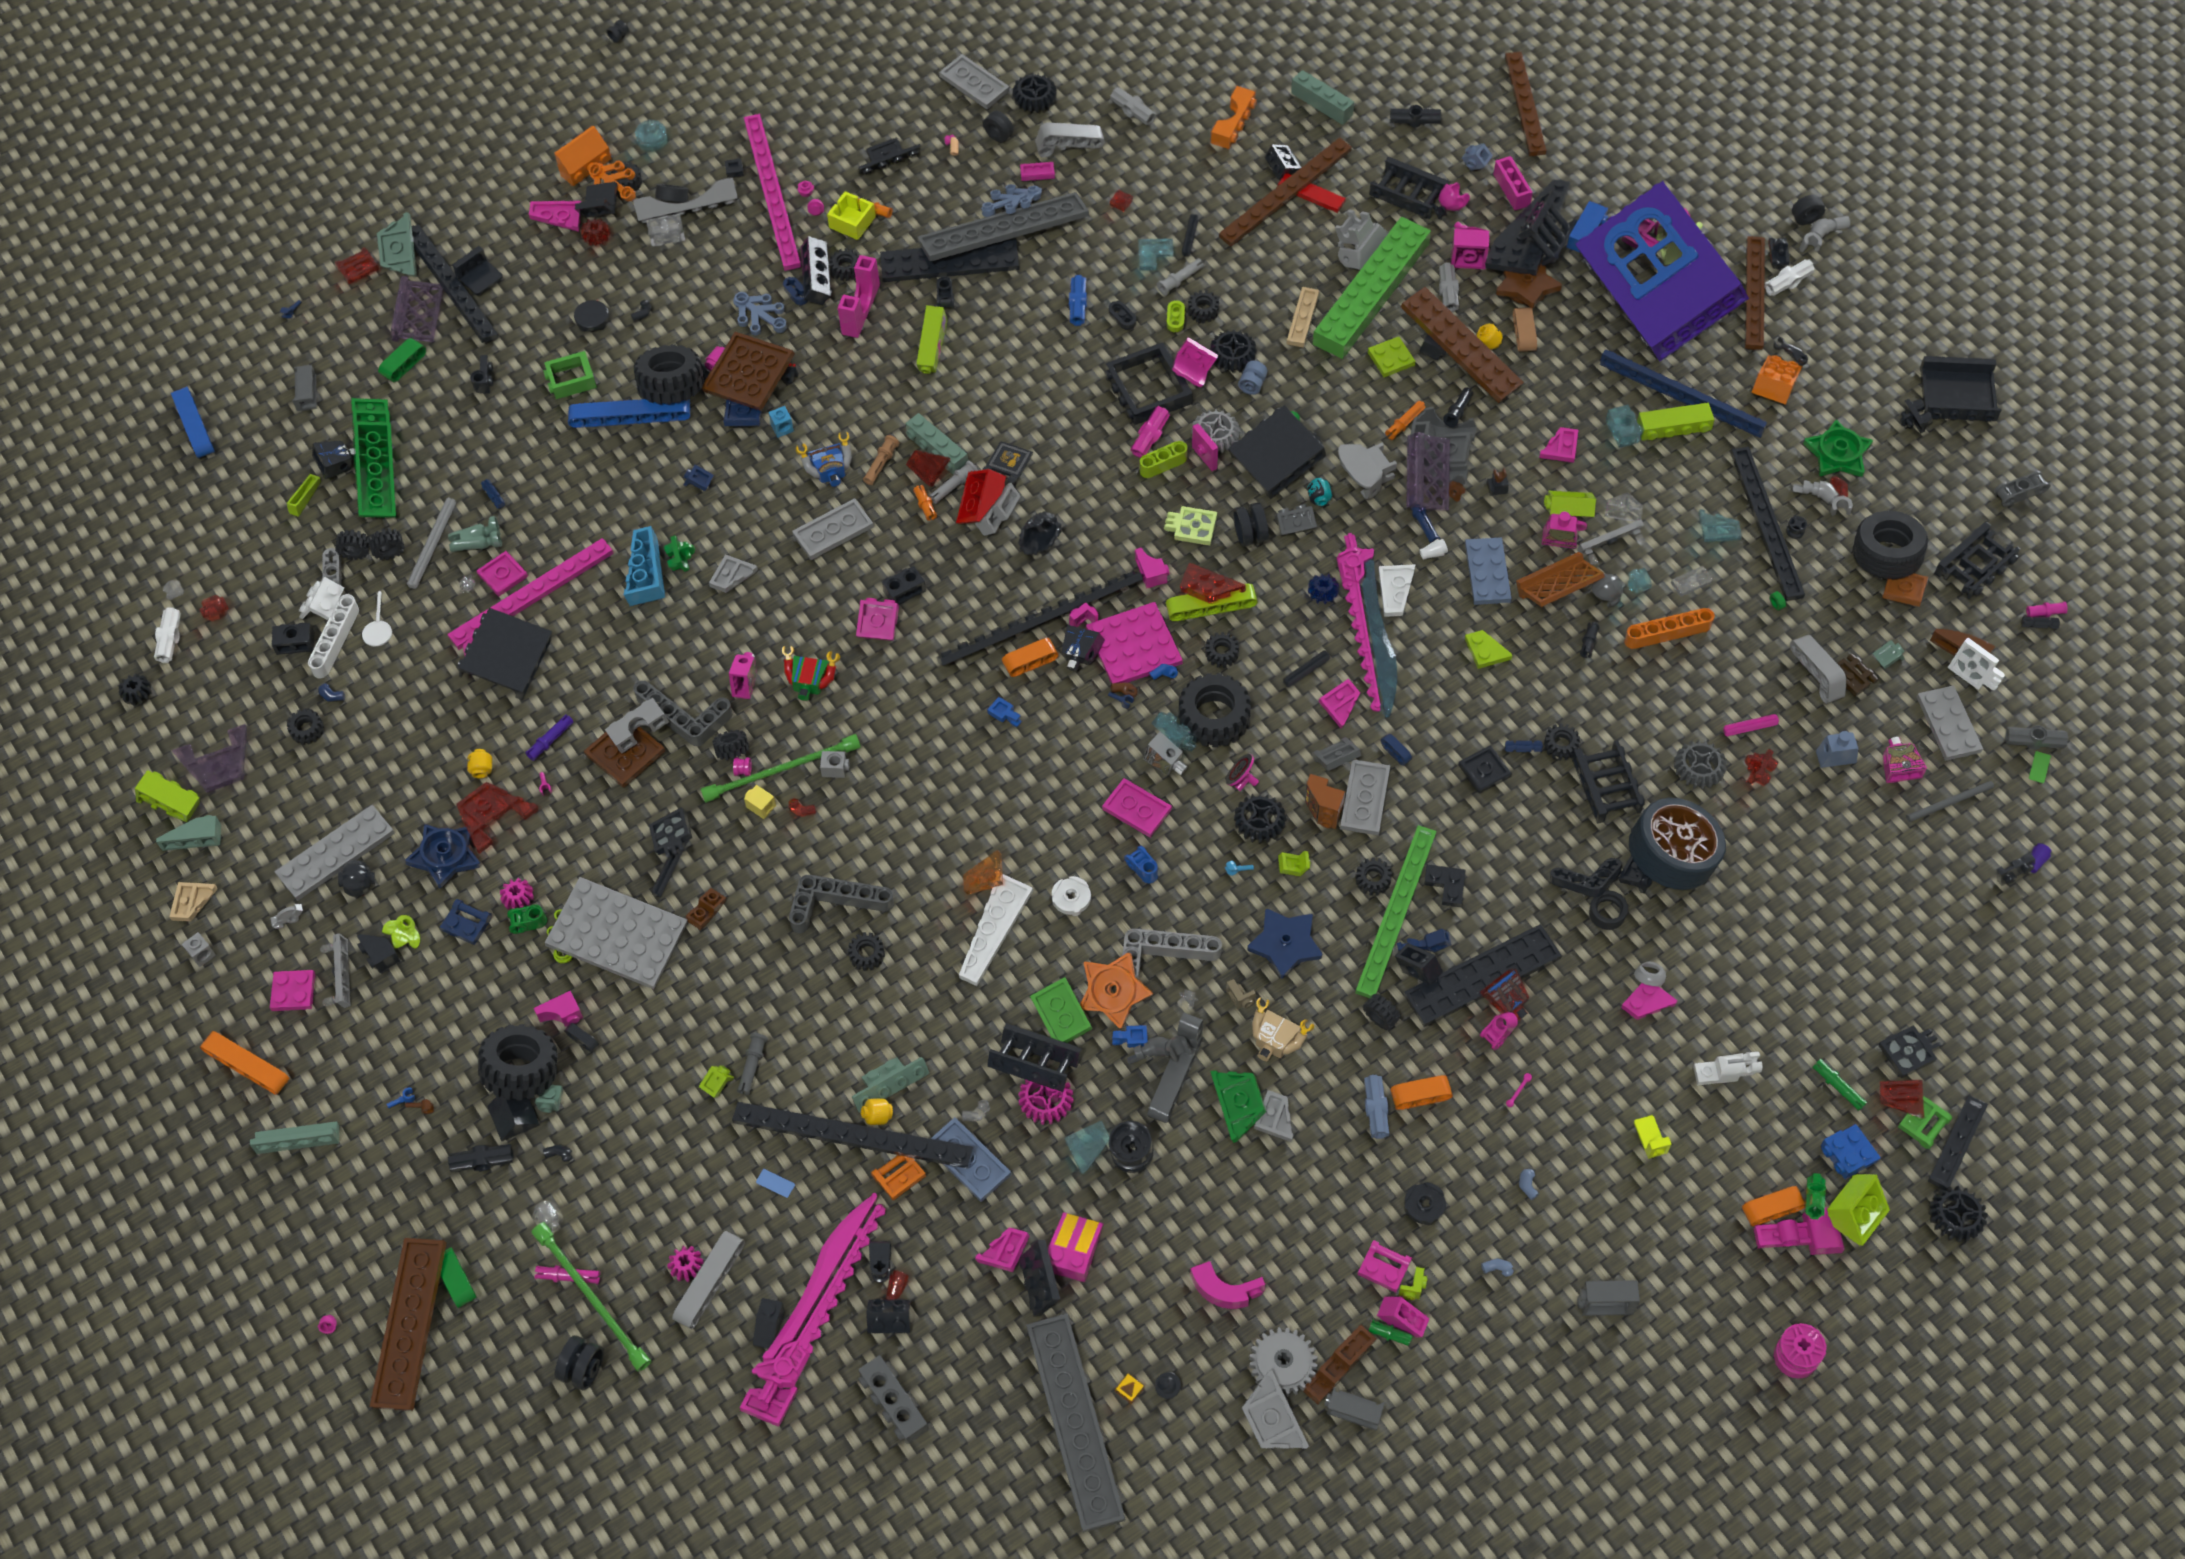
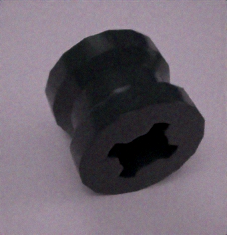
M1801 516L1790 518L1786 528L1787 535L1792 539L1803 537L1807 528V521Z

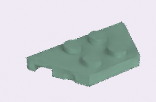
M406 212L397 222L393 221L387 228L377 233L380 266L417 277L411 217Z

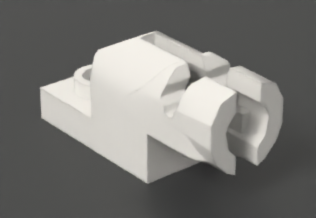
M1759 1052L1718 1056L1714 1062L1695 1063L1693 1068L1697 1085L1738 1081L1740 1076L1760 1073L1762 1071V1062H1757V1058L1760 1057Z

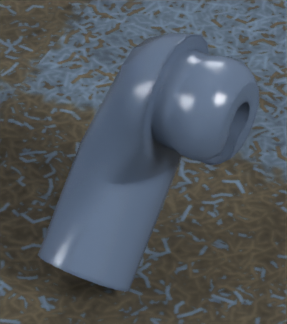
M1524 1169L1520 1174L1519 1187L1530 1200H1534L1539 1195L1532 1186L1535 1172L1532 1169Z
M1499 1258L1481 1264L1484 1274L1494 1270H1501L1502 1275L1505 1277L1513 1274V1265Z

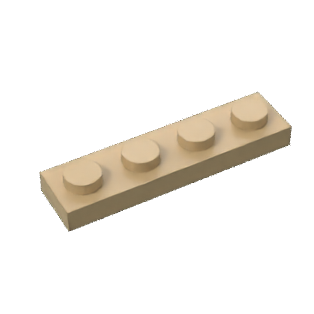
M1302 287L1287 338V345L1304 348L1318 300L1319 290Z

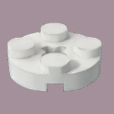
M1074 876L1069 877V879L1059 880L1052 889L1053 905L1064 914L1080 915L1089 906L1091 901V892L1088 884L1083 879ZM1074 892L1075 898L1069 899L1067 894Z

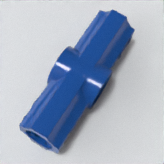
M1075 275V277L1071 278V292H1069L1070 323L1074 324V326H1080L1085 323V308H1087L1086 278L1082 277V275Z

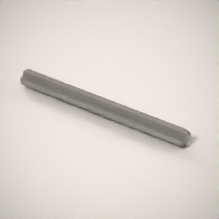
M446 498L408 579L407 585L409 588L416 589L456 505L453 498Z

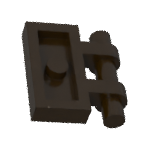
M1851 653L1847 657L1850 663L1843 658L1837 664L1845 673L1846 689L1856 697L1869 688L1871 683L1868 680L1875 684L1879 678L1871 668L1868 669L1863 664L1862 659Z

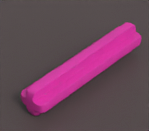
M1776 714L1737 722L1725 725L1723 732L1725 736H1731L1778 725L1779 719Z

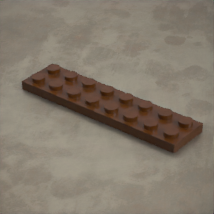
M1426 287L1401 304L1400 307L1498 403L1502 402L1523 385L1524 382Z
M404 1238L370 1402L371 1408L413 1411L447 1244L444 1240Z

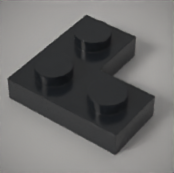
M1427 864L1424 885L1442 887V905L1461 908L1466 870Z

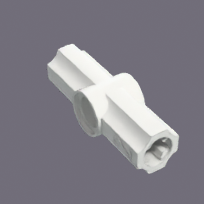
M1803 260L1793 267L1787 266L1783 268L1778 276L1765 283L1764 287L1767 294L1775 296L1787 288H1795L1802 279L1814 273L1813 263L1810 260Z
M174 608L163 610L161 625L157 627L155 633L157 645L154 658L161 663L172 661L174 646L179 642L178 626L181 613Z

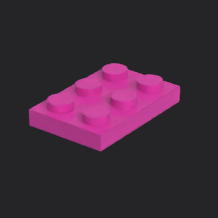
M1123 778L1102 805V810L1151 838L1172 810V806Z

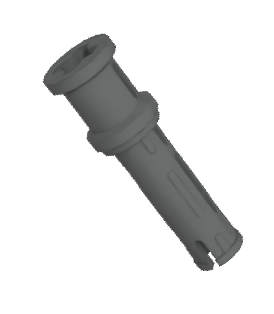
M751 1033L750 1046L745 1052L747 1059L737 1092L740 1094L744 1092L745 1095L750 1094L758 1061L763 1058L762 1051L768 1038L759 1033Z

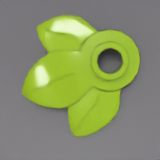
M401 915L396 920L386 922L382 928V933L391 935L395 949L407 943L416 949L420 944V934L415 929V922L407 915Z

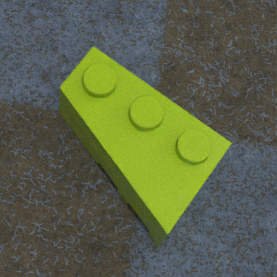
M147 770L135 787L136 802L140 804L143 801L152 804V809L157 810L159 807L167 811V815L185 822L189 821L200 804L199 797L194 791H186L177 782H169L160 773L155 771L152 773Z

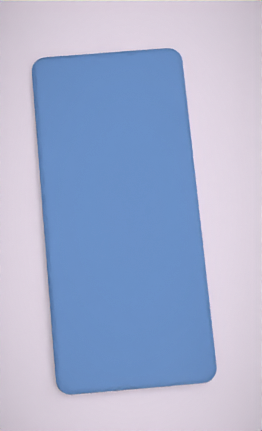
M765 1169L762 1170L756 1180L757 1184L786 1198L795 1186V1183Z

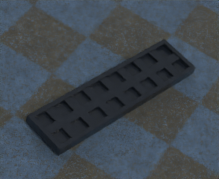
M1016 239L1004 240L933 261H929L922 248L880 252L883 282L1019 270Z
M1539 924L1443 972L1431 985L1423 982L1405 991L1404 997L1423 1027H1426L1496 992L1494 990L1489 993L1487 990L1513 970H1515L1516 974L1512 976V980L1517 976L1518 980L1560 960L1562 955L1543 926Z

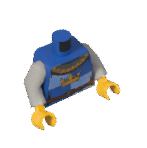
M846 432L847 438L845 440L841 439L839 433L838 437L842 442V446L840 443L807 452L808 455H806V444H802L803 452L799 451L797 446L795 450L802 457L801 461L805 471L814 478H818L821 483L830 482L831 486H838L841 483L840 478L845 476V470L849 468L852 459L850 445L847 442L849 440V433Z

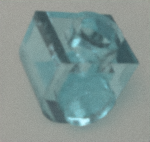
M1645 568L1634 569L1628 573V586L1631 591L1639 593L1652 587L1651 579Z

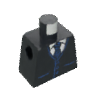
M342 441L313 443L312 457L324 479L351 469V460L354 459V448L346 449Z
M1067 625L1062 646V654L1069 660L1067 669L1077 672L1080 663L1090 665L1105 641L1099 632Z

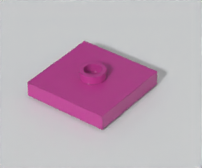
M1197 423L1192 426V448L1209 469L1214 471L1218 467V446Z

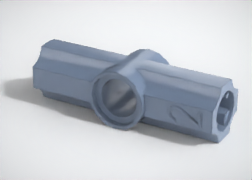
M1370 1075L1364 1078L1366 1115L1369 1117L1371 1137L1383 1139L1389 1136L1387 1098L1384 1097L1382 1077Z

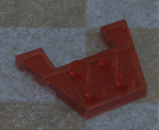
M485 782L456 804L479 854L493 844L492 839L482 830L513 808L526 820L538 811L536 804H530L519 796H512L506 790L488 782Z

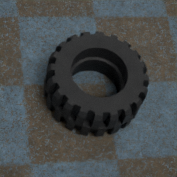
M671 344V346L661 345L658 348L654 347L650 351H645L634 363L633 369L637 391L645 400L651 403L656 402L661 405L666 403V405H670L671 403H681L683 400L687 401L691 396L697 395L704 383L699 355L689 347L686 348L685 346H676L674 344Z
M1208 673L1204 677L1201 675L1196 677L1195 681L1191 680L1187 683V687L1183 688L1179 697L1178 716L1180 726L1184 730L1187 737L1191 736L1192 741L1195 743L1201 742V745L1206 747L1207 745H1212V747H1218V745L1227 746L1230 741L1234 743L1239 739V736H1243L1249 726L1251 699L1247 689L1244 686L1242 687V683L1238 680L1234 681L1233 677L1229 675L1225 677L1221 673H1217V675ZM1217 701L1226 704L1232 712L1223 718L1211 719L1200 714L1197 709L1204 703Z
M512 1024L506 1028L500 1027L496 1029V1032L492 1031L487 1035V1038L483 1039L479 1047V1080L489 1092L493 1091L495 1096H503L507 1100L513 1098L518 1101L522 1100V1098H534L536 1094L539 1096L545 1092V1089H549L552 1082L555 1081L557 1047L549 1035L547 1036L541 1029L538 1031L534 1026L526 1027L525 1024L514 1026ZM525 1059L531 1063L516 1066L507 1064L505 1061Z

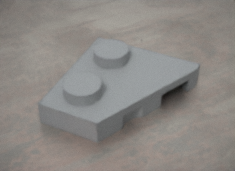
M1268 1090L1264 1099L1266 1113L1255 1123L1254 1129L1292 1142L1293 1133L1291 1131L1288 1098Z

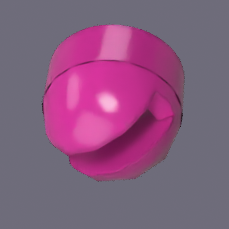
M332 1315L323 1316L319 1321L318 1329L325 1334L333 1333L337 1325L335 1317Z

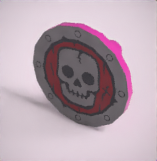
M1246 754L1237 760L1226 776L1227 785H1236L1235 788L1241 792L1248 782L1253 786L1258 784L1259 780L1249 773L1254 763L1253 755Z

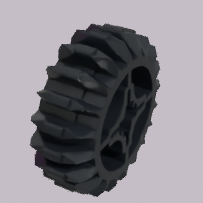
M1031 73L1030 76L1025 74V77H1020L1019 81H1016L1013 86L1012 96L1015 105H1018L1019 109L1023 108L1024 112L1029 110L1030 113L1036 111L1038 114V111L1044 112L1045 108L1050 109V106L1054 105L1057 98V88L1054 81H1051L1050 77L1046 78L1045 74L1042 76L1039 73L1037 75Z
M1235 329L1232 332L1226 330L1225 333L1220 332L1219 336L1215 335L1214 340L1211 342L1210 351L1218 355L1214 365H1218L1219 369L1224 368L1225 372L1231 370L1233 373L1234 370H1237L1240 373L1241 369H1244L1249 361H1255L1256 343L1253 341L1252 336L1248 337L1247 332L1242 334L1241 330L1239 332H1236Z
M1259 793L1258 797L1252 794L1251 799L1245 797L1244 802L1240 801L1238 807H1236L1234 815L1235 827L1238 829L1239 835L1244 834L1245 839L1250 837L1252 843L1255 839L1259 843L1265 839L1268 843L1270 838L1275 840L1277 835H1281L1282 829L1285 828V809L1282 808L1281 802L1276 803L1275 797L1269 799L1268 794L1265 797H1262L1261 793ZM1248 812H1250L1251 817L1248 821H1246L1245 816ZM1274 815L1276 820L1271 825L1269 820Z
M1959 1185L1954 1190L1949 1186L1946 1188V1191L1941 1189L1937 1195L1935 1194L1933 1201L1929 1205L1931 1209L1928 1215L1933 1216L1930 1219V1223H1936L1934 1230L1940 1229L1942 1231L1941 1236L1949 1235V1241L1955 1237L1957 1243L1961 1242L1962 1238L1965 1242H1968L1971 1238H1977L1978 1234L1983 1232V1227L1987 1224L1985 1219L1988 1217V1213L1984 1212L1986 1205H1980L1982 1198L1976 1199L1974 1197L1975 1192L1969 1194L1968 1188H1964L1961 1191ZM1953 1201L1952 1206L1943 1208L1945 1202ZM1973 1220V1225L1963 1227L1964 1222Z

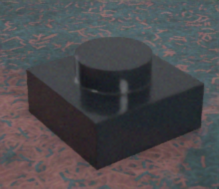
M741 158L724 161L727 178L744 175Z

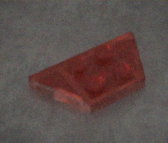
M1192 563L1188 564L1180 584L1181 592L1208 603L1230 597V592L1239 590L1241 593L1246 591L1245 584Z

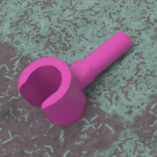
M540 772L541 785L539 790L544 796L543 790L548 788L551 794V786L546 782L544 772Z

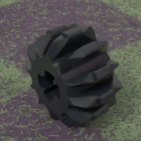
M137 673L133 677L128 674V679H122L123 684L118 685L119 696L125 703H131L133 706L137 702L142 704L143 700H149L148 695L152 694L151 683L145 676H139Z

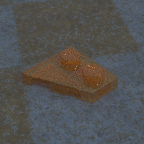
M999 850L993 852L963 875L964 891L967 895L1003 885L1002 858Z

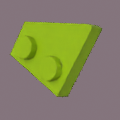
M1481 630L1465 635V641L1478 669L1512 660V653L1485 631Z

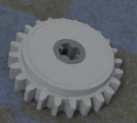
M1279 1327L1277 1333H1274L1271 1329L1269 1330V1336L1263 1333L1262 1341L1256 1340L1258 1347L1252 1346L1251 1351L1255 1354H1250L1249 1359L1253 1362H1250L1249 1367L1254 1369L1251 1375L1258 1376L1256 1378L1257 1384L1260 1383L1269 1370H1272L1282 1392H1285L1286 1396L1289 1397L1290 1391L1297 1395L1298 1388L1304 1391V1383H1311L1312 1380L1309 1377H1315L1316 1373L1313 1370H1317L1318 1364L1313 1362H1316L1318 1357L1312 1355L1315 1353V1347L1309 1348L1311 1341L1305 1342L1304 1334L1298 1337L1297 1330L1292 1334L1289 1333V1328L1282 1332ZM1281 1359L1286 1360V1365L1281 1364Z

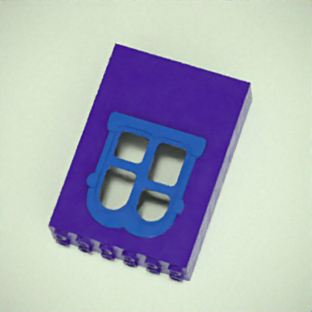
M1663 181L1655 184L1648 192L1640 195L1637 200L1625 206L1619 213L1611 216L1608 221L1596 227L1593 232L1582 237L1575 244L1585 261L1659 362L1749 299L1741 282ZM1649 218L1656 219L1667 232V237L1653 247H1649L1638 232L1640 224ZM1623 236L1632 237L1637 242L1638 248L1625 258H1620L1614 250L1616 241ZM1674 242L1682 252V256L1669 266L1664 267L1656 257V253L1669 243ZM1641 254H1645L1658 271L1655 276L1644 284H1639L1627 268V264Z

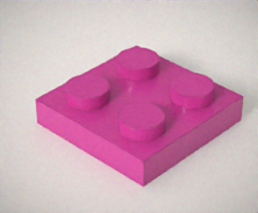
M314 970L274 972L270 1000L271 1011L312 1009L315 982Z

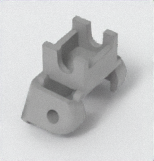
M1348 210L1349 217L1342 226L1335 227L1339 238L1338 246L1341 247L1338 251V257L1345 267L1361 270L1388 235V232L1378 223H1372L1368 212H1361L1362 220L1357 218L1354 210ZM1344 243L1355 244V250L1345 248Z
M1383 443L1368 449L1361 444L1340 445L1338 455L1341 465L1357 484L1365 488L1360 491L1365 499L1373 498L1380 491L1381 484L1394 479L1395 474L1393 472L1387 473L1395 470L1397 463L1396 461L1389 463L1381 452L1384 449Z

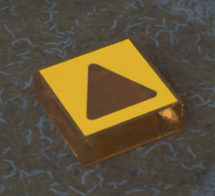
M1127 1373L1115 1388V1392L1130 1404H1133L1144 1390L1145 1385Z

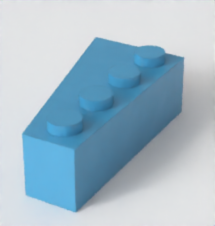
M651 526L633 530L630 550L631 558L628 563L629 572L626 576V589H624V597L630 606L666 598L657 536Z

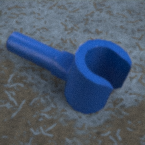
M412 1088L404 1089L403 1096L387 1103L388 1108L402 1102L413 1103L415 1095L407 1097V1095L412 1094Z

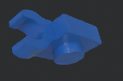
M1000 697L987 709L989 715L1002 723L1007 719L1013 726L1018 727L1022 722L1019 720L1021 716L1014 712V706Z
M1126 1026V1031H1113L1112 1045H1121L1127 1042V1048L1138 1045L1144 1046V1043L1148 1042L1147 1026Z

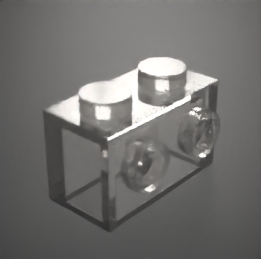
M680 214L646 220L652 246L685 241Z

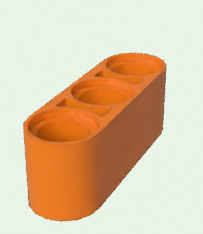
M1044 638L1006 654L1002 658V662L1009 675L1016 677L1056 660L1059 654L1051 639Z
M1445 1075L1397 1084L1390 1089L1397 1110L1443 1102L1453 1097L1448 1078Z
M1792 1186L1745 1203L1742 1209L1750 1226L1754 1227L1755 1225H1761L1798 1212L1806 1206L1798 1187Z

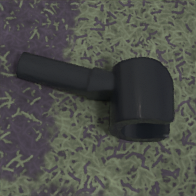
M1434 203L1431 204L1439 220L1442 219V215L1447 216L1444 206L1438 207Z

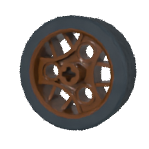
M1663 798L1651 803L1643 811L1629 835V848L1636 865L1650 879L1665 887L1688 890L1699 887L1710 878L1723 860L1726 852V840L1719 823L1705 809L1684 799Z

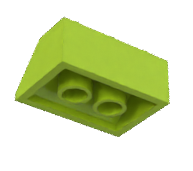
M1854 1174L1827 1208L1834 1228L1856 1244L1863 1246L1890 1209L1877 1175Z

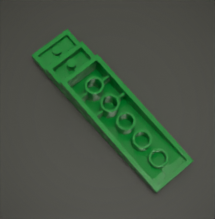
M351 398L358 517L396 518L388 399Z

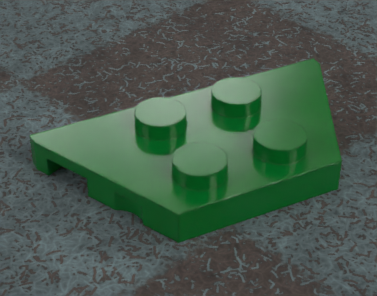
M1213 1070L1210 1071L1231 1140L1235 1143L1266 1113V1108L1253 1073L1244 1072L1239 1074L1230 1071L1228 1073H1219Z

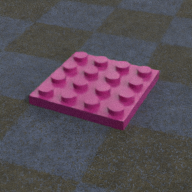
M1155 602L1086 625L1087 630L1099 632L1105 639L1097 654L1111 683L1131 682L1149 676L1152 670L1163 663L1173 665L1174 667L1183 664L1182 657Z

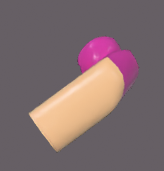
M946 135L945 144H950V155H958V139L954 135Z

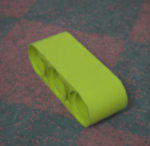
M1176 441L1140 458V475L1144 478H1151L1184 464L1187 461V444L1183 441Z

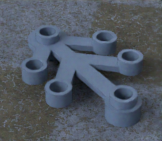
M1009 184L1005 187L1007 194H1001L1000 190H993L990 192L991 199H1001L1002 201L994 204L985 202L981 208L982 215L984 217L995 215V209L1005 206L1007 214H1012L1016 212L1019 202L1022 208H1029L1032 200H1038L1041 197L1042 190L1035 185L1028 187V189L1016 188L1014 184Z
M738 292L735 295L733 302L739 308V317L737 319L739 326L745 327L749 323L746 316L747 308L751 311L752 325L750 326V331L752 335L757 336L761 333L758 316L772 325L775 332L779 334L785 332L787 329L786 320L781 317L773 318L766 313L770 311H775L776 314L784 313L783 303L771 304L772 298L769 294L750 297L745 292ZM762 302L763 305L756 306L753 303Z

